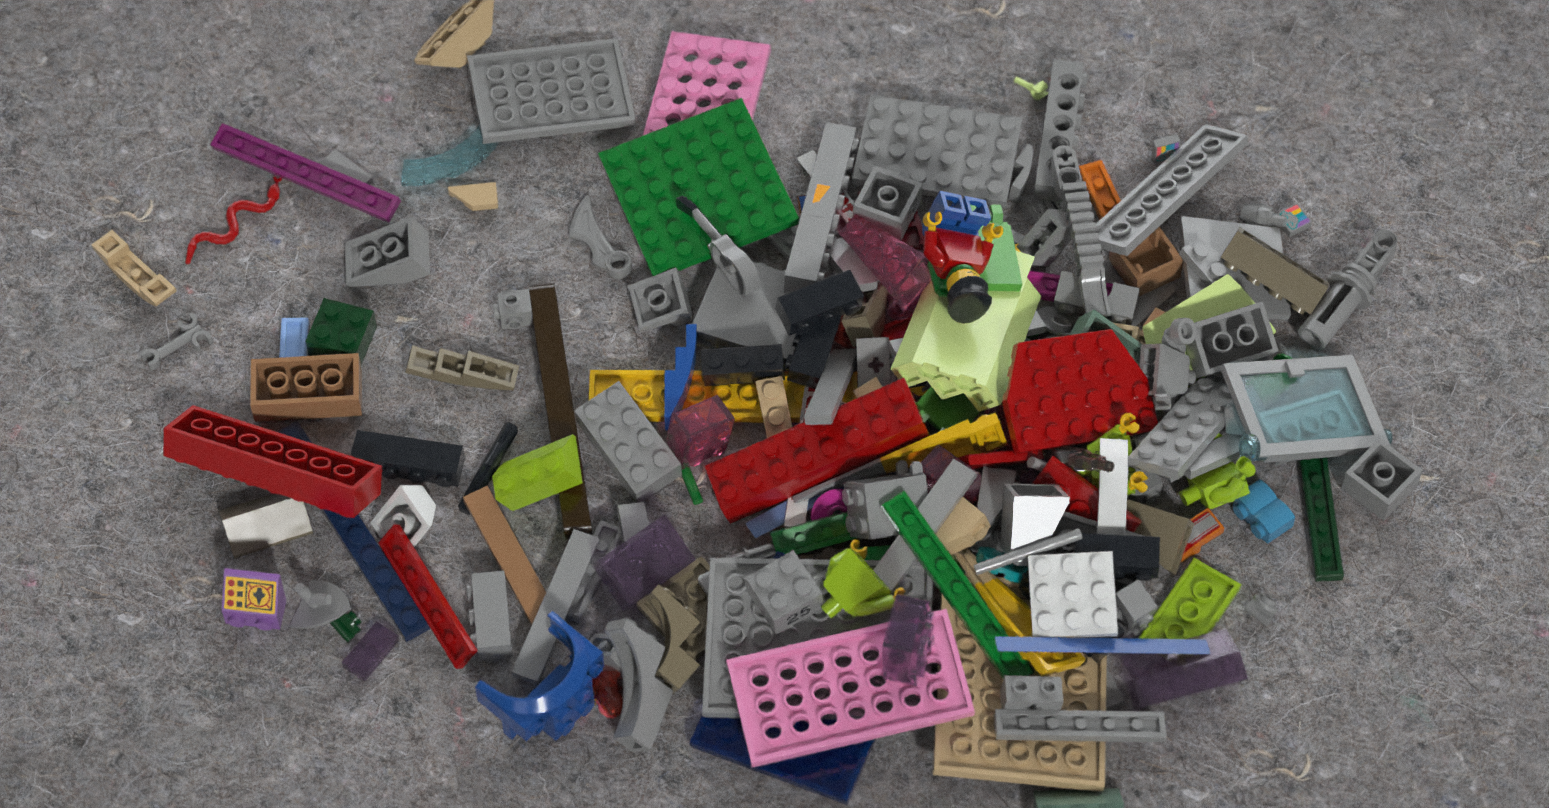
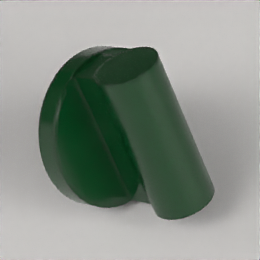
M352 610L330 622L331 626L347 643L362 630L359 627L362 621Z

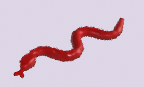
M273 177L275 183L269 187L267 193L268 201L266 203L259 204L248 200H238L231 203L225 215L229 231L226 234L220 235L203 231L194 235L187 246L185 263L187 265L190 264L197 244L201 241L221 245L234 241L239 234V224L236 218L238 211L247 210L265 213L271 210L280 198L278 183L282 181V178L277 179Z

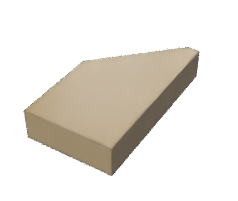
M496 182L448 187L449 195L463 202L472 211L498 209Z

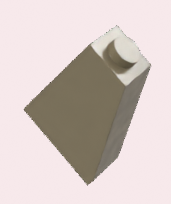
M1127 499V510L1142 520L1134 533L1143 536L1160 537L1159 564L1169 573L1176 575L1194 523L1188 518Z

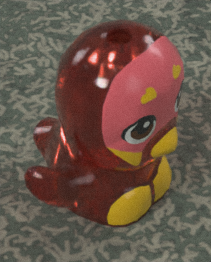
M604 670L596 678H592L593 691L596 693L594 695V704L597 705L600 713L607 718L618 717L623 707V697L618 692L622 690V687L617 685L618 677L621 674L615 670Z

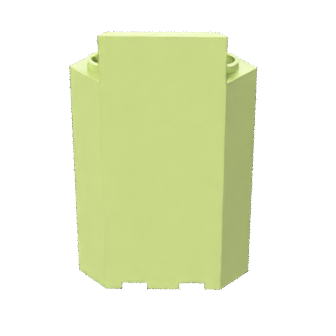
M1016 251L1022 279L1021 291H988V294L992 297L991 306L980 319L972 323H958L948 314L947 297L938 296L934 292L929 274L891 367L897 378H905L909 387L928 381L942 400L964 393L978 411L1001 405L1003 394L1006 392L1009 377L1007 374L1012 363L1013 345L1025 341L1041 299V295L1027 278L1035 256Z

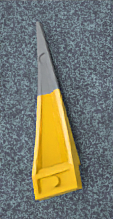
M996 413L980 416L972 423H969L967 419L793 496L792 499L794 503H798L823 494L826 491L843 487L844 482L869 479L895 472V465L899 460L906 461L908 468H910L911 463L914 461L927 465L953 460L968 454L990 453L1008 444Z

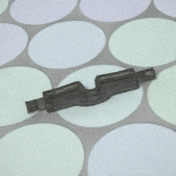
M1066 446L1042 450L1043 458L1050 460L1054 456L1062 463L1068 462L1069 466L1090 471L1102 470L1108 473L1114 470V463L1112 461L1106 460L1105 456L1091 453L1087 449Z

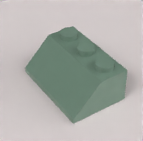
M1106 788L1103 792L1079 789L1033 791L1034 808H1124L1119 788Z

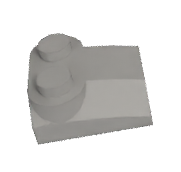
M677 268L627 286L632 297L639 325L638 330L640 332L669 323L674 326H681L690 319L692 314L686 287Z

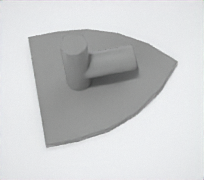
M311 580L308 588L303 583L297 584L295 592L302 598V601L289 627L297 629L316 628L338 619L351 609L348 597L339 587L330 582Z

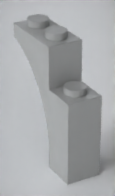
M622 618L621 620L609 621L605 632L617 652L624 685L621 717L613 738L632 752L651 750L673 694V690L666 686L661 678L655 676L665 647L656 641L655 636L645 633L637 627V623L631 619Z

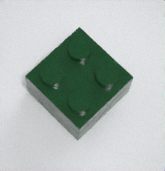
M323 298L305 341L308 356L359 353L362 365L377 328L374 310Z

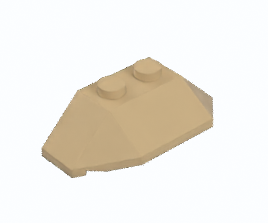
M470 0L463 4L419 49L417 57L414 59L415 63L455 68L465 66L467 64V56L473 55L482 48L485 41L492 34L494 0Z

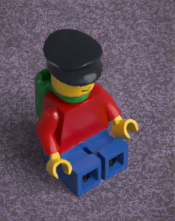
M939 191L929 211L923 216V254L928 260L927 266L934 292L938 296L947 297L948 314L958 323H972L980 319L988 311L992 303V297L988 294V284L980 277V274L983 273L989 263L994 246L992 241L1002 236L1003 227H994V223H989L991 216L986 200L964 196L962 199V196L959 194ZM946 200L952 201V205L948 207ZM970 205L976 206V209L972 211ZM982 225V235L985 238L984 241H981V237L978 234V231Z

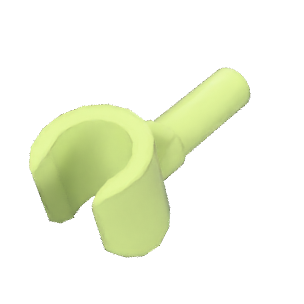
M1019 77L1014 79L1015 83L1027 88L1035 100H1040L1049 94L1045 91L1048 89V85L1044 81L1034 85Z

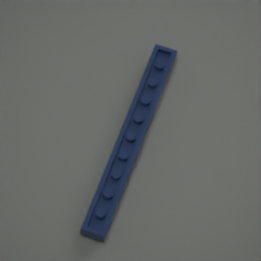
M298 420L276 431L312 443ZM321 509L405 642L430 630L417 605L360 516L357 515L354 518L343 517L338 513Z

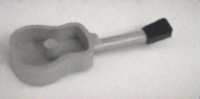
M683 195L676 198L677 208L694 218L711 238L708 248L711 251L712 259L737 294L745 298L757 291L760 286L759 275L748 255L738 248L726 234L722 236L691 200H688Z

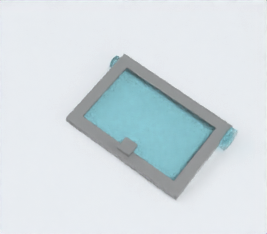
M1353 355L1224 363L1220 367L1246 433L1239 440V453L1241 457L1245 456L1251 461L1263 460V463L1363 455L1379 438L1388 445L1392 442V432L1389 429H1383Z

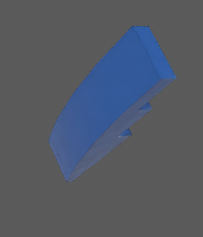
M686 324V347H675V370H665V431H671L683 408L691 386L696 363L697 324Z

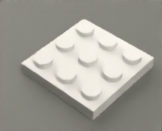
M1112 551L1028 556L1033 637L1087 638L1118 636Z

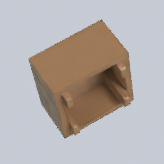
M1160 227L1151 233L1128 256L1111 251L1109 253V261L1125 284L1140 288L1139 296L1181 278L1183 259Z

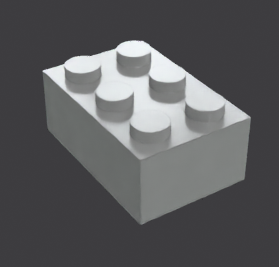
M1263 301L1195 322V340L1191 344L1186 345L1196 378L1221 371L1220 367L1224 363L1250 362L1279 352Z

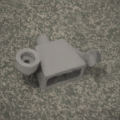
M1190 318L1175 319L1171 326L1164 331L1162 344L1141 345L1139 367L1148 379L1150 387L1148 395H1154L1155 410H1170L1171 403L1177 399L1178 394H1186L1188 386L1193 385L1196 381L1195 372L1189 370L1190 358L1185 354L1186 345L1191 344L1196 337V326Z

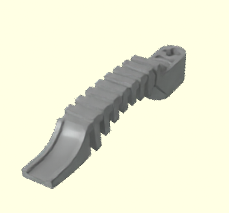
M1061 145L1053 151L1050 172L1055 194L1059 199L1063 200V212H1065L1066 220H1068V227L1071 229L1073 251L1076 250L1074 260L1077 263L1075 271L1076 276H1079L1078 284L1085 314L1094 309L1104 317L1110 316L1111 310L1106 290L1105 268H1103L1104 259L1103 255L1100 254L1102 249L1101 244H1098L1099 235L1096 233V222H1093L1094 213L1091 212L1092 205L1091 201L1089 202V193L1086 191V181L1082 182L1074 149Z

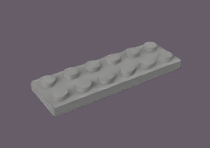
M1199 377L1186 394L1181 397L1128 456V466L1178 480L1224 428V409L1233 402L1227 384Z

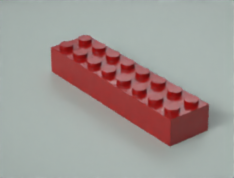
M902 378L839 406L832 424L807 425L805 422H802L705 465V469L721 511L729 523L732 524L930 436L912 391L905 378Z
M192 405L164 427L163 456L174 459L179 463L198 467L200 470L219 474L224 478H232L244 482L246 485L268 490L273 494H280L298 502L314 505L319 509L338 513L343 517H356L381 494V465Z

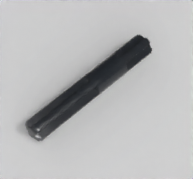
M509 422L503 425L464 496L488 486L493 474L496 472L518 433L516 425ZM462 497L458 504L459 511L470 515Z

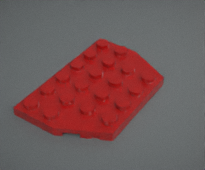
M1112 329L1019 342L1013 345L1012 363L1007 374L1009 380L1007 390L1003 394L1002 404L1014 455L1091 443L1117 424L1121 425L1120 419L1126 413H1131L1136 417L1129 425L1133 422L1139 425L1137 432L1130 433L1127 431L1126 435L1134 436L1150 432L1158 424L1152 396L1148 395L1150 391L1148 379Z

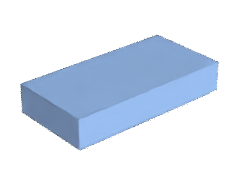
M308 318L281 319L279 358L307 356L308 351L305 341L309 333Z

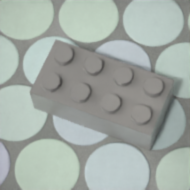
M619 381L574 410L577 424L636 503L644 501L682 475L681 463Z

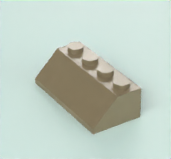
M1239 227L1221 255V258L1225 260L1223 264L1234 272L1240 269L1247 274L1245 278L1256 286H1259L1260 283L1270 288L1268 291L1270 295L1280 301L1283 297L1292 302L1290 307L1302 315L1305 312L1309 314L1313 312L1329 286L1328 282Z

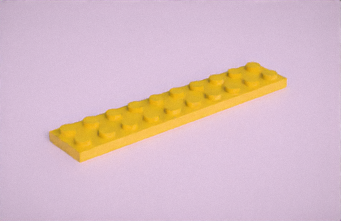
M590 370L589 400L619 381L649 422H665V370ZM694 370L686 400L675 422L764 423L756 383L705 386L702 370ZM785 371L783 384L791 423H799L805 386L787 381L789 371ZM853 372L842 402L847 403L857 398L853 392L857 389V372Z

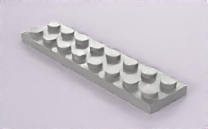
M1207 124L1201 127L1096 223V233L1099 235L1098 244H1101V249L1128 256L1249 144L1247 135Z

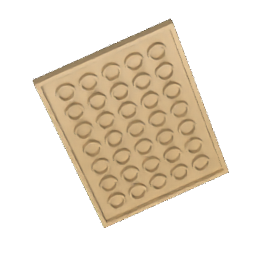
M965 574V576L968 578V580H969L970 583L973 585V587L975 588V590L978 592V590L976 589V587L974 586V584L972 583V581L970 580V578L968 577V575ZM997 577L1015 595L1031 607V601L1026 599L1019 589L1020 583ZM941 593L940 610L947 609L974 706L975 716L935 725L933 775L1103 792L1105 787V742L995 740L994 712L995 709H1001L1000 690L1004 680ZM1081 653L1086 660L1080 667L1047 676L1061 677L1063 705L1061 710L1106 711L1107 655L1096 663L1091 657ZM1026 660L1034 671V674L1031 676H1040L1032 663ZM939 664L937 666V673L941 670ZM936 689L937 700H943L948 696V692L945 689Z

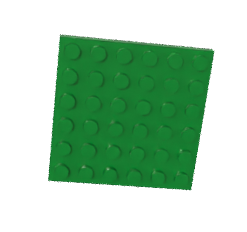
M742 98L598 153L601 164L652 276L673 268L681 271L712 258L711 251L708 248L711 238L694 218L677 208L676 198L681 195L687 197L693 204H696L697 208L722 236L725 234L729 236L738 248L799 224V216Z

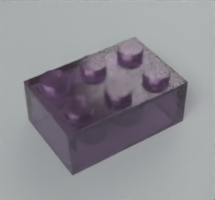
M664 514L592 564V567L621 609L625 610L696 559Z
M896 594L882 646L883 679L917 686L919 677L924 678L928 663L926 661L927 652H931L934 642V613L930 612V601Z

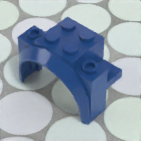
M554 611L547 615L551 623L548 632L561 641L571 652L569 655L571 661L566 666L559 664L526 698L504 695L482 680L475 686L477 701L502 721L503 732L511 740L518 734L527 742L533 735L537 736L543 730L557 741L562 735H567L573 729L575 722L581 716L588 715L594 707L592 678H596L604 668L603 652L567 624Z

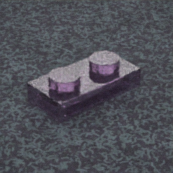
M376 621L342 661L343 668L366 681L398 643V635Z

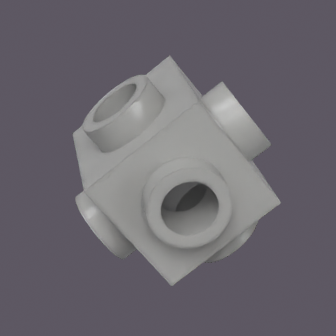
M529 289L507 290L497 293L498 303L493 304L495 320L501 319L502 329H518L523 326L533 325Z

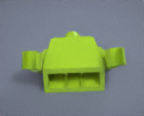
M1218 433L1213 440L1222 437V435ZM1242 456L1237 460L1236 464L1229 462L1192 479L1186 477L1189 487L1179 491V496L1186 506L1199 500L1209 509L1234 502L1236 499L1250 494L1246 477H1251L1255 474V466L1251 460Z

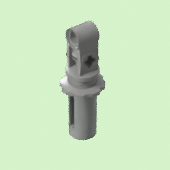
M1390 230L1378 231L1368 245L1360 251L1353 263L1346 264L1342 272L1335 271L1329 275L1327 282L1330 285V290L1298 329L1300 338L1308 346L1316 350H1323L1356 308L1364 310L1371 305L1372 299L1369 293L1376 288V281L1395 256L1398 239L1394 232ZM1380 245H1386L1389 248H1383ZM1343 299V301L1341 302V304L1337 307V309H1336V310L1333 312V314L1329 317V319L1326 321V323L1323 324V322L1325 321V319H1326V318L1329 316V314L1333 311V309L1336 307V305Z

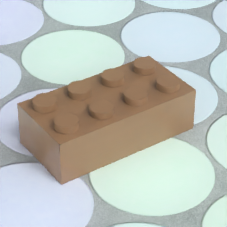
M359 353L251 359L250 406L254 422L362 416V368Z

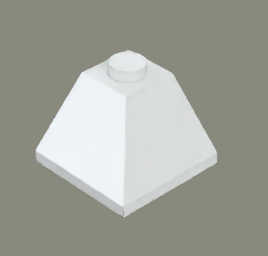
M400 485L370 523L381 539L392 525H400L413 547H415L432 526L436 504L422 485Z

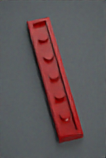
M392 525L378 544L455 669H463L478 650L400 525Z

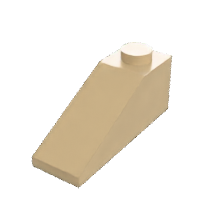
M962 497L936 535L950 555L972 547L977 541L982 540L988 533L991 525L985 514Z

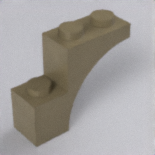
M658 585L645 598L659 616L664 633L665 650L655 676L661 678L665 682L664 684L673 690L674 694L700 666L696 662V657L689 650L680 647L700 621L696 619L697 616L692 609L687 606L683 607L675 600L676 596L671 590Z

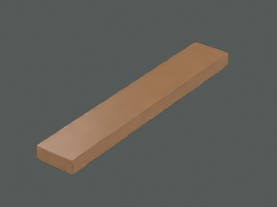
M485 486L464 496L463 502L501 571H505V578L532 626L546 591L488 486Z

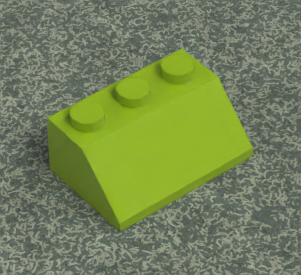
M572 434L503 462L492 476L495 499L511 511H515L582 484L576 436Z

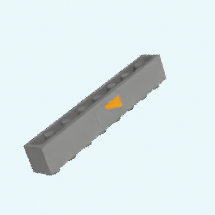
M829 122L825 124L785 272L784 293H791L824 280L825 273H822V268L827 269L830 253H827V249L833 248L835 234L832 233V230L838 229L840 214H837V211H842L845 195H842V192H847L850 176H847V173H852L855 158L852 157V154H857L860 139L855 138L856 127Z

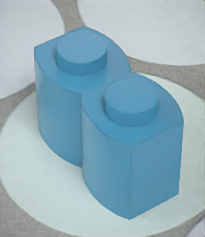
M1261 479L1249 486L1250 494L1233 502L1235 515L1240 520L1244 519L1249 523L1254 536L1266 543H1270L1294 526L1295 516L1283 501L1277 498L1272 489Z

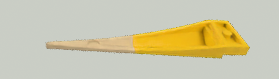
M968 548L955 553V557L1008 636L1033 637L1031 607L1015 595L994 574L986 572L976 575L973 565L977 564L976 556ZM1019 652L1023 659L1029 660L1040 676H1048L1080 667L1086 660L1080 652Z

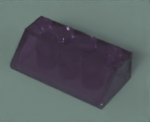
M1227 629L1188 638L1207 640L1211 654L1131 653L1120 656V663L1134 711L1235 685L1247 680L1248 677L1241 653Z

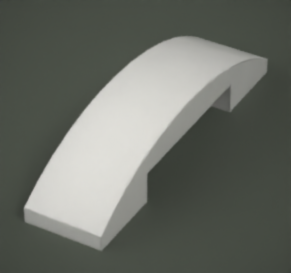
M1100 438L1097 534L1125 535L1128 440Z

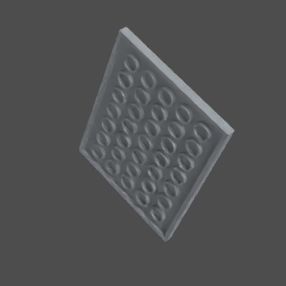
M710 558L702 705L703 717L740 718L728 671L727 659L932 612V579L920 562L916 561L897 587V589H905L904 595L898 597L899 599L910 598L906 608L898 609L894 606L879 613L855 617L842 609L833 618L829 617L823 609H820L776 635L748 594L745 577L777 559ZM800 559L823 593L824 603L832 596L823 586L830 560ZM865 560L873 570L879 563V560ZM923 637L918 641V644L922 648H930L932 639ZM897 643L890 650L896 655H901L907 648L903 644ZM867 650L863 657L867 661H874L879 657V654L875 650ZM841 656L837 658L835 663L837 666L845 668L852 661L846 656ZM817 662L810 664L808 667L809 672L813 674H819L824 669L823 665ZM931 663L927 664L925 667V670L930 674ZM785 669L781 672L780 676L784 680H792L795 678L796 672L792 669ZM902 669L897 674L901 680H909L914 675L909 669ZM759 675L753 679V684L763 687L769 680L766 676ZM880 675L873 676L870 679V683L875 687L883 686L886 682L885 678ZM846 682L842 689L846 693H854L858 689V685L854 682ZM820 688L814 695L816 698L824 700L831 693L828 689ZM791 695L787 699V703L791 706H798L803 701L799 695ZM908 695L904 699L908 706H916L921 701L916 695ZM764 701L759 706V709L765 713H769L775 708L774 703L771 701ZM882 701L878 703L876 708L882 713H887L891 711L893 706L888 701ZM858 707L851 709L849 712V716L853 719H860L865 715L864 710ZM826 714L821 718L837 720L833 714Z

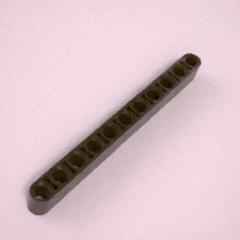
M555 283L528 286L550 440L552 443L572 434L576 436L582 475V484L558 493L565 539H570L574 529L593 536Z

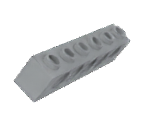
M1053 60L1034 199L1063 202L1055 194L1050 166L1053 151L1058 146L1066 145L1074 149V151H1077L1079 136L1074 135L1075 129L1080 130L1082 115L1077 114L1078 109H1083L1085 94H1081L1080 90L1081 88L1086 89L1088 73H1083V62Z

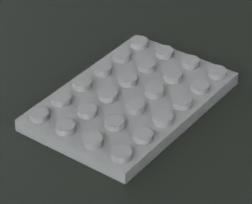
M618 38L467 56L483 144L635 126L636 120Z
M870 95L852 184L864 186L873 167L877 166L922 183V195L936 197L939 191L959 194L962 196V199L964 196L986 200L989 206L1001 205L1002 208H1006L1023 118Z

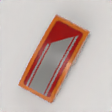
M1209 508L1190 519L1194 526L1181 563L1200 552L1201 546L1224 533V526Z

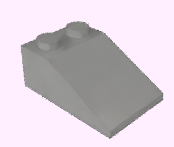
M409 217L345 242L346 285L348 287L409 283L430 275L429 232L413 217Z

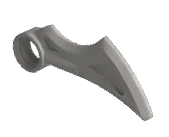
M585 196L573 216L569 238L578 239L587 244L593 254V265L606 270L611 278H626L632 271L630 255L621 250H614L596 222L590 196ZM615 261L626 263L621 269H615L611 266Z

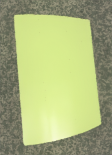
M1227 274L1144 325L1145 343L1162 344L1164 331L1177 318H1190L1195 323L1255 304V302ZM1270 323L1271 328H1272V331H1273V334H1275V333H1276V330L1274 329V327H1273L1272 324ZM1190 361L1189 370H1193L1192 365H1191V361Z

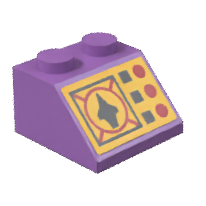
M225 568L222 613L225 623L233 627L253 626L265 631L271 629L280 630L286 605V596L280 574Z

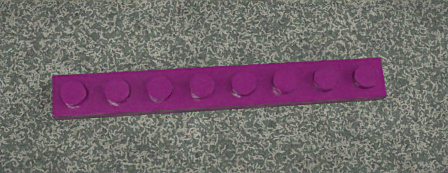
M224 123L221 124L210 144L213 149L387 223H390L401 203L398 196Z

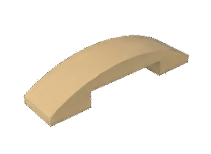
M113 230L92 244L94 251L114 274L134 293L151 305L158 306L177 291L160 273L156 275L133 254L128 244Z

